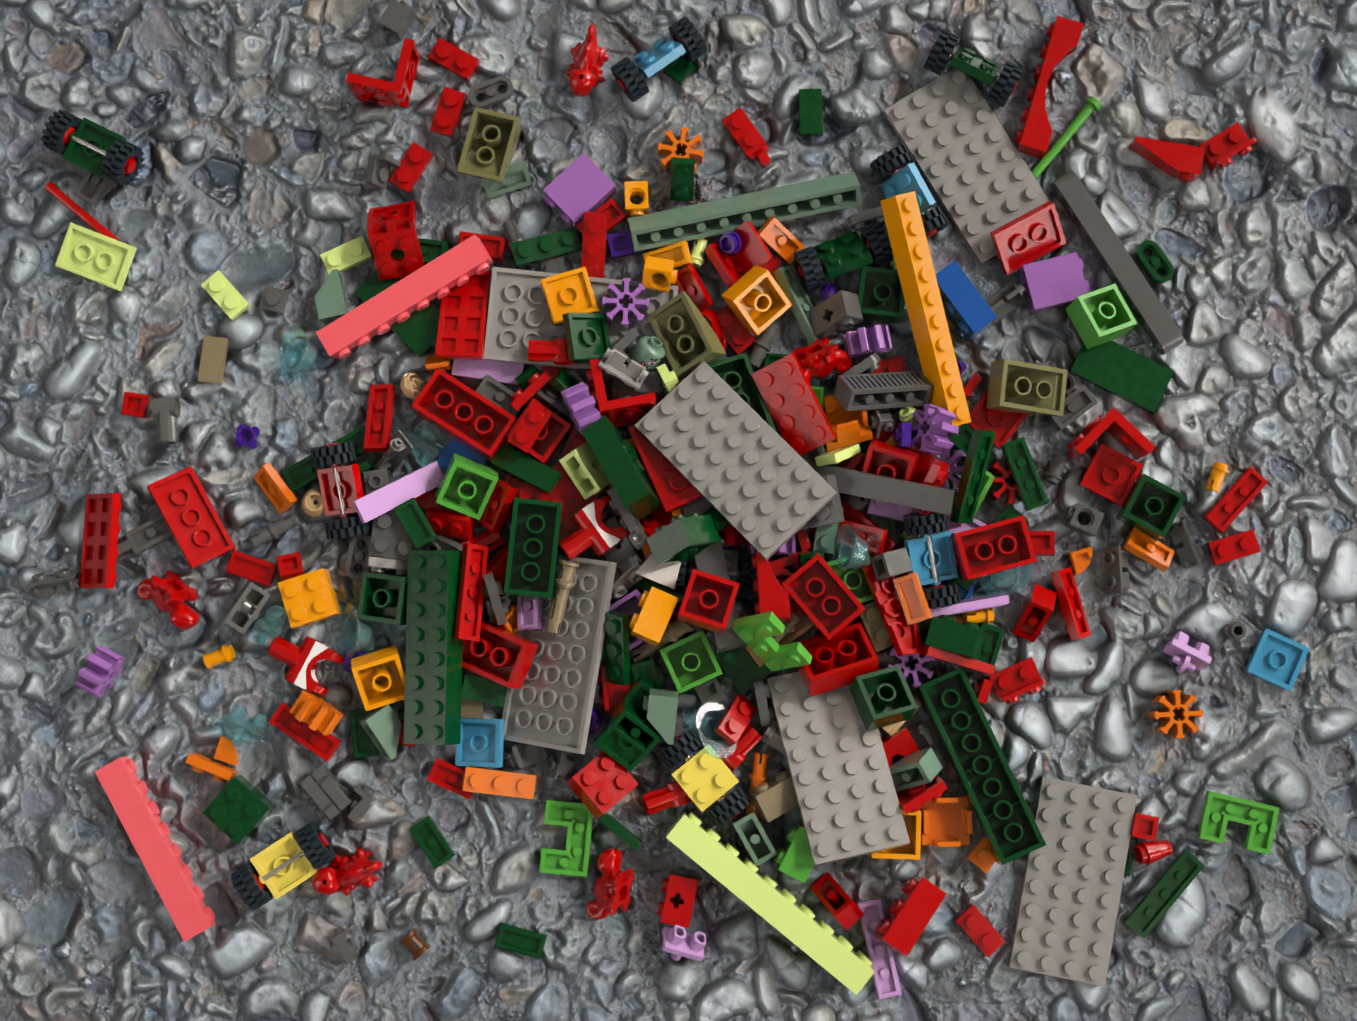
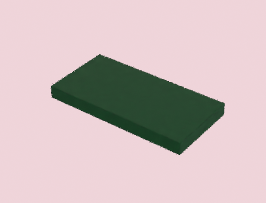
M376 271L355 293L366 302L405 278V276L380 281L378 271ZM429 302L430 305L427 308L410 313V318L406 321L396 322L390 326L420 358L437 341L440 311L431 302Z
M1109 341L1087 349L1083 342L1069 373L1153 414L1174 371L1114 341Z

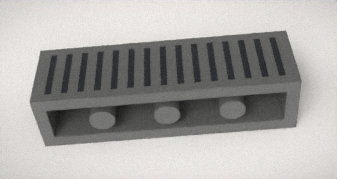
M920 371L839 375L833 396L846 411L924 406V404L928 403L933 385Z

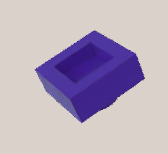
M630 230L607 235L612 259L635 255Z
M897 423V428H894L893 441L896 442L897 447H911V423Z

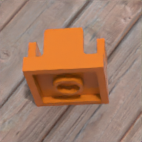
M833 395L823 398L824 413L837 437L824 444L827 452L873 439L866 410L846 411Z
M940 796L935 800H929L922 804L923 806L920 809L921 845H935L936 847L970 845V834L973 833L972 809H969V802L966 796Z

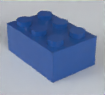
M956 261L935 274L946 320H951L954 324V331L960 339H965L966 342H969L997 318L996 314Z

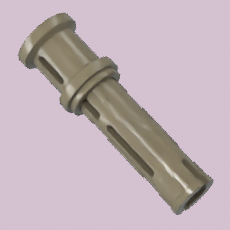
M563 559L558 561L560 567L557 578L554 579L556 587L545 630L554 633H560L570 589H573L575 585L573 582L575 571L580 565L579 563Z
M677 619L672 623L668 622L657 646L644 642L631 650L630 655L634 657L640 653L633 660L634 662L642 661L669 642H678L683 634L688 631L693 632L696 626Z

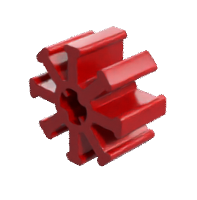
M1005 459L1003 461L1005 469L1000 465L999 461L989 468L990 471L992 470L998 476L994 478L991 485L999 486L989 497L996 501L1005 492L1004 506H1008L1009 504L1013 505L1016 503L1014 493L1019 498L1020 496L1015 483L1010 487L1008 486L1009 483H1005V479L1009 476L1011 477L1010 480L1013 479Z

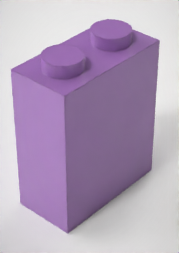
M583 153L543 189L544 201L551 209L556 207L560 211V218L568 226L572 224L576 228V224L584 219V211L594 212L616 193V185Z
M1077 252L1026 264L1019 269L1021 282L1026 290L1024 293L1027 297L1030 315L1070 305L1078 296L1090 292L1089 282L1084 280L1083 276L1084 264L1082 259L1078 258Z

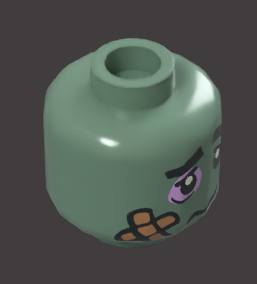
M655 336L641 337L631 351V359L646 367V371L655 370L665 356L662 341Z

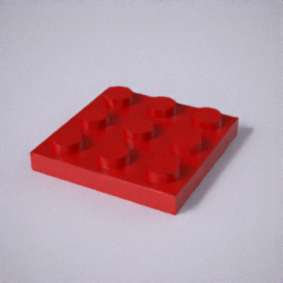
M561 463L552 467V469L560 472L562 477L549 495L526 483L515 488L517 490L514 498L562 502L558 543L579 529L571 517L597 500L594 495L586 500L583 498ZM604 511L601 513V520L607 518Z

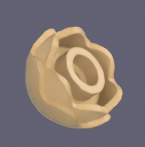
M408 372L402 377L400 387L405 396L415 400L426 384L424 381L419 380L418 374Z
M319 488L308 490L301 501L304 512L310 517L324 516L325 511L321 490Z

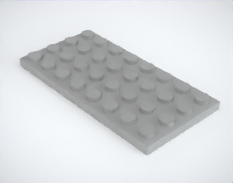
M953 68L884 109L883 113L901 142L907 145L915 159V164L980 266L997 256L990 232L1050 201L969 74Z
M501 267L492 268L483 360L556 368L565 367L576 370L590 369V361H574V365H556L553 362L528 361L529 340L554 341V339L566 338L564 323L553 324L540 279L559 273ZM589 277L599 309L598 313H610L614 308L605 307V309H602V297L614 298L610 293H607V287L611 282H614L615 287L620 292H623L622 280ZM631 281L629 292L632 293L638 288L639 283L642 284V282ZM671 285L669 292L645 288L644 295H640L637 299L646 300L649 298L650 302L648 311L637 309L641 314H644L643 322L639 325L636 324V320L631 315H628V329L620 328L621 314L613 320L612 324L607 321L611 349L632 328L640 334L637 341L645 336L657 337L647 316L677 296L678 286ZM623 299V302L619 304H623V308H628V305L632 303H628L627 299ZM626 350L625 353L631 359V352L629 353ZM665 354L658 366L666 364L670 372L671 364Z
M705 361L635 424L636 429L766 561L837 495V492Z
M557 555L555 578H557L560 567L559 559L580 564L579 568H576L573 582L575 585L573 589H570L560 633L545 630L552 603L549 600H542V629L517 631V635L539 645L522 689L507 687L502 719H504V740L585 754L606 631L605 613L609 611L617 563L578 557L569 560L567 556Z
M799 672L767 678L766 682L769 686L770 697L814 866L909 845L910 840L879 730L877 728L866 731L849 690L850 685L810 697Z
M1041 776L1034 820L1046 845L1027 855L1008 964L1010 968L1105 987L1137 795Z

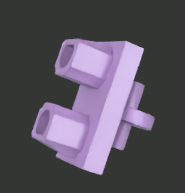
M1181 631L1177 632L1164 645L1162 652L1172 657L1171 661L1178 664L1176 671L1180 674L1186 669L1191 672L1195 669L1201 671L1205 665L1211 663L1212 657L1208 656L1210 646L1203 642H1197L1193 648L1187 645L1189 636Z
M675 925L673 928L664 927L662 929V951L671 953L673 960L679 961L681 957H686L701 962L704 959L705 933L697 931L692 935L686 933L684 927Z

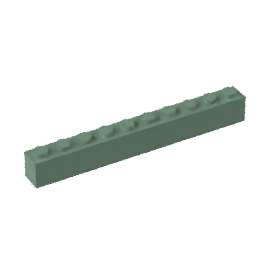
M853 171L628 218V224L634 251L670 245L683 240L690 241L723 234L728 231H734L745 221H750L754 227L764 225L771 216L781 222L862 205L860 184Z

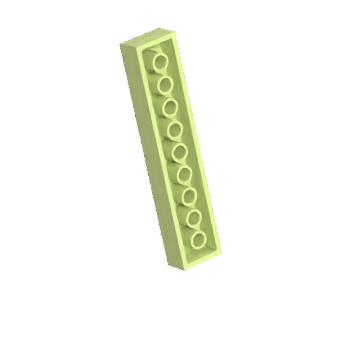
M683 812L666 833V838L857 995L875 972L871 967L873 963L870 961V958L860 950L855 953L852 950L854 947L842 935H839L837 938L833 934L835 931L824 920L821 919L819 922L815 920L814 912L806 905L798 906L795 903L797 900L785 888L780 891L776 887L778 884L767 873L763 876L758 873V868L747 857L745 860L741 859L738 856L740 854L739 850L728 842L724 845L720 841V835L711 827L706 830L701 826L702 820L693 812L689 814Z

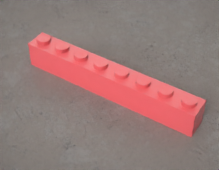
M474 234L320 329L316 334L330 357L343 359L351 354L350 350L353 348L367 345L371 341V337L388 332L391 329L390 326L394 323L406 321L410 318V313L427 308L430 305L429 302L436 297L438 299L445 297L450 293L449 289L456 285L459 287L466 284L470 280L469 277L475 273H484L490 268L489 265L493 263V260L480 238Z
M128 756L120 757L96 770L95 773L185 942L216 925L214 921L215 914L209 906H206L203 900L204 893L202 889L193 882L191 878L193 877L192 870L187 864L183 863L180 857L182 852L179 846L172 842L169 836L171 831L168 825L161 821L158 815L160 811L157 804L150 800L147 794L149 790L146 783L140 780L136 773V764Z

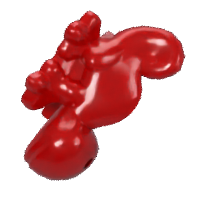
M593 24L589 25L584 42L582 44L578 42L576 47L571 48L570 52L574 56L573 60L575 63H572L570 69L565 72L569 76L572 93L580 97L587 96L593 87L605 81V78L602 76L603 70L601 67L609 59L605 47H598L596 26Z
M828 337L816 339L809 346L794 350L809 383L811 377L817 379L825 378L834 368L842 373L851 368L852 359L849 354L844 350L838 349V344L828 346Z
M167 570L165 579L152 575L151 578L143 580L137 588L139 598L142 600H150L152 598L153 603L160 611L170 613V622L175 627L184 630L191 629L199 622V614L184 603V600L195 601L198 597L196 594L197 590L184 584L179 574Z
M358 848L356 854L352 855L351 858L346 856L341 858L339 855H336L333 859L334 862L329 867H322L313 875L311 884L313 889L319 894L331 895L339 891L348 896L350 891L355 890L357 885H365L367 888H371L373 883L378 880V877L372 874L382 868V862L379 860H367L371 852Z
M616 848L604 850L597 860V869L602 873L594 884V894L597 900L590 901L586 906L587 914L594 920L604 919L610 914L615 915L618 907L621 911L626 912L631 903L630 889L635 875L633 874V869L630 868L626 869L624 873L620 871L623 855L622 851Z

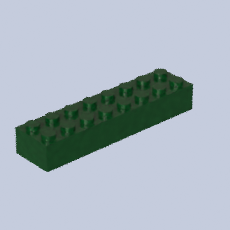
M408 551L404 744L454 745L460 744L462 640L454 639L462 551Z
M963 667L918 686L916 690L923 702L997 864L1004 865L1045 846L1046 843Z

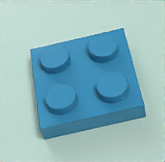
M1263 628L1245 672L1286 691H1291L1310 648L1267 628Z
M461 718L460 744H456L455 766L503 767L504 719Z

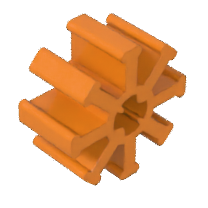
M681 127V139L678 141L672 134V130L665 133V142H668L669 145H664L661 142L658 144V156H667L664 159L661 158V168L664 172L671 166V158H695V161L703 163L704 149L695 150L696 148H701L702 139L698 134L692 140L686 142V138L689 136V129L686 127ZM681 150V152H683L684 150L685 155L681 156V154H679L678 156L677 151ZM694 164V174H696L697 164Z
M306 689L305 691L302 690L289 711L296 715L295 718L298 721L308 723L310 729L314 731L318 729L326 736L328 734L331 735L344 714L338 711V707L334 704L325 702L324 697L318 694L315 696Z
M1168 690L1169 701L1165 699V696L1157 695L1153 702L1159 704L1163 708V712L1149 711L1150 719L1164 718L1162 723L1155 727V730L1161 734H1168V730L1171 728V738L1185 737L1182 726L1186 729V732L1195 733L1199 726L1194 725L1188 718L1189 716L1203 717L1202 709L1188 711L1187 708L1193 701H1197V698L1192 694H1184V698L1180 701L1181 690ZM1173 710H1179L1177 712L1178 718H1173L1175 715Z

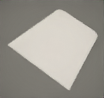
M651 554L635 573L675 589L681 562L657 565L653 554Z

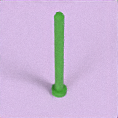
M1089 96L1085 100L1086 106L1031 172L1035 179L1041 175L1089 115L1101 108V103L1096 98Z

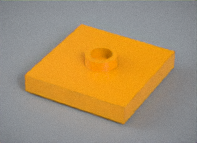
M585 266L540 279L554 325L563 323L562 315L566 313L599 312Z

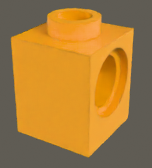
M648 181L624 182L626 215L636 217L649 214ZM635 196H640L643 201L636 205L631 202V199Z
M647 256L643 270L642 285L647 289L669 292L671 283L676 284L678 270H674L675 260Z

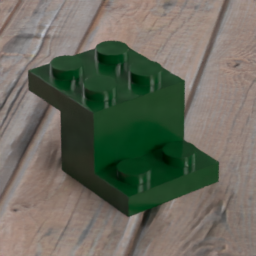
M641 677L610 709L609 724L594 739V745L630 772L662 739V736L648 721L647 711L643 710L644 696H649V690L655 688Z

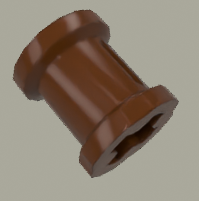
M416 928L399 942L400 945H404L413 955L412 959L414 961L431 947L429 944H425L418 936ZM411 940L415 942L419 949H416V947L411 943Z

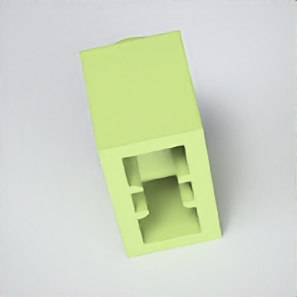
M587 442L559 460L585 500L611 483Z

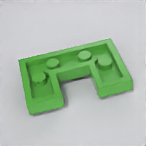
M772 611L733 620L731 628L772 672L811 663L812 655L800 642L779 645L772 638V636L783 634L785 625Z
M1206 791L1197 837L1223 843L1228 820L1247 824L1248 830L1244 849L1270 855L1280 808Z
M547 799L544 824L568 826L566 850L542 847L539 873L587 877L593 814L581 802Z

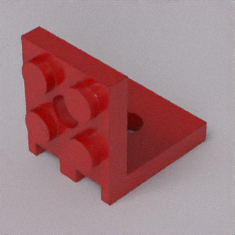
M404 38L394 82L348 72L346 82L354 97L362 102L376 101L384 107L394 105L408 108L420 60L414 40Z
M409 201L369 209L367 232L380 281L408 276L423 267L425 263L416 230L415 202ZM394 249H400L404 252V256L402 258H395L391 255V252Z
M599 358L589 360L590 369H586L589 392L596 402L595 407L600 412L601 417L606 416L615 427L636 424L656 406L655 392L607 401L601 367L598 366Z
M1112 408L1101 417L1097 416L1094 420L1092 419L1083 428L1085 433H1081L1078 437L1076 436L1067 445L1069 450L1065 455L1070 460L1082 455L1105 430L1137 460L1150 454L1155 446L1120 412Z
M906 727L882 740L889 767L892 765L891 760L894 755L901 754L905 758L913 752L920 751ZM936 775L930 783L898 791L896 794L900 808L908 814L920 810L923 806L922 804L927 801L942 796L943 791L948 788L944 781Z

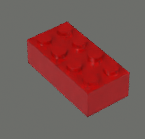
M439 368L436 369L411 405L416 415L488 461H491L502 444H505L507 441L506 434L517 421L515 416Z

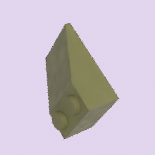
M475 107L457 173L503 183L522 130L520 117Z
M682 291L647 316L657 338L663 343L662 347L677 377L686 378L703 361L707 364L712 363L726 355L716 333L685 291Z
M1009 359L991 362L986 408L1006 412L1062 417L1068 370Z
M876 601L863 605L866 610L858 616V619L874 651L878 652L892 646L893 643ZM932 618L917 622L919 633L930 629Z

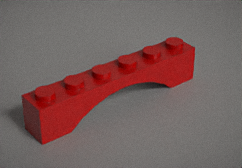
M1057 16L1054 23H1049L1045 34L1049 39L1047 44H1043L1039 55L1040 58H1043L1041 66H1036L1033 75L1036 83L1034 87H1030L1027 95V100L1030 101L1029 107L1024 108L1020 119L1024 124L1022 130L1018 129L1014 143H1018L1016 147L1018 152L1040 159L1046 154L1053 132L1045 106L1047 83L1054 68L1076 49L1084 23Z
M756 550V555H752L753 570L757 569L758 578L753 579L754 593H759V602L755 603V614L772 611L781 622H791L789 594L774 576L769 565V559L766 561Z

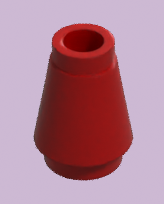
M1168 840L1139 842L1138 845L1134 846V855L1137 862L1145 865H1150L1173 852L1171 843Z

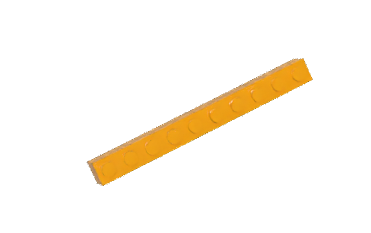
M915 191L881 200L880 203L922 372L933 385L929 397L930 404L954 412L956 419L952 420L950 423L952 425L959 426L972 422Z

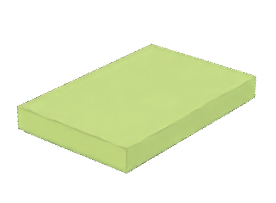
M70 222L55 266L115 290L122 291L137 248Z

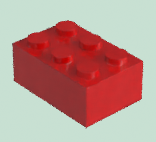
M1024 515L951 535L954 553L963 582L1037 562Z
M819 553L781 584L791 599L828 642L866 610Z
M482 619L480 641L469 642L462 640V667L508 688L522 689L539 644Z
M861 623L845 627L829 642L823 635L799 641L812 655L809 665L797 667L810 697L850 685L856 676L878 671L879 659Z
M924 877L908 878L901 888V891H903L899 900L896 898L893 900L888 908L890 914L886 920L881 919L875 928L877 934L874 938L899 955L908 956L947 894Z

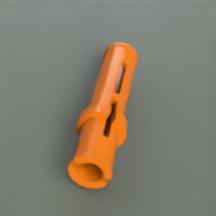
M754 752L752 773H749V779H751L749 794L755 791L754 787L767 781L766 769L769 754L763 753L762 762L760 763L761 753ZM751 800L747 805L746 815L754 812L759 820L760 816Z

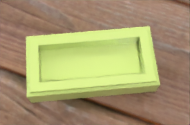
M859 444L846 446L815 457L816 465L836 464L861 452Z

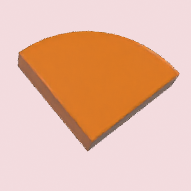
M1092 546L1068 553L1074 576L1085 571L1090 564L1093 556Z
M221 736L213 759L238 766L239 755L235 745L226 736Z

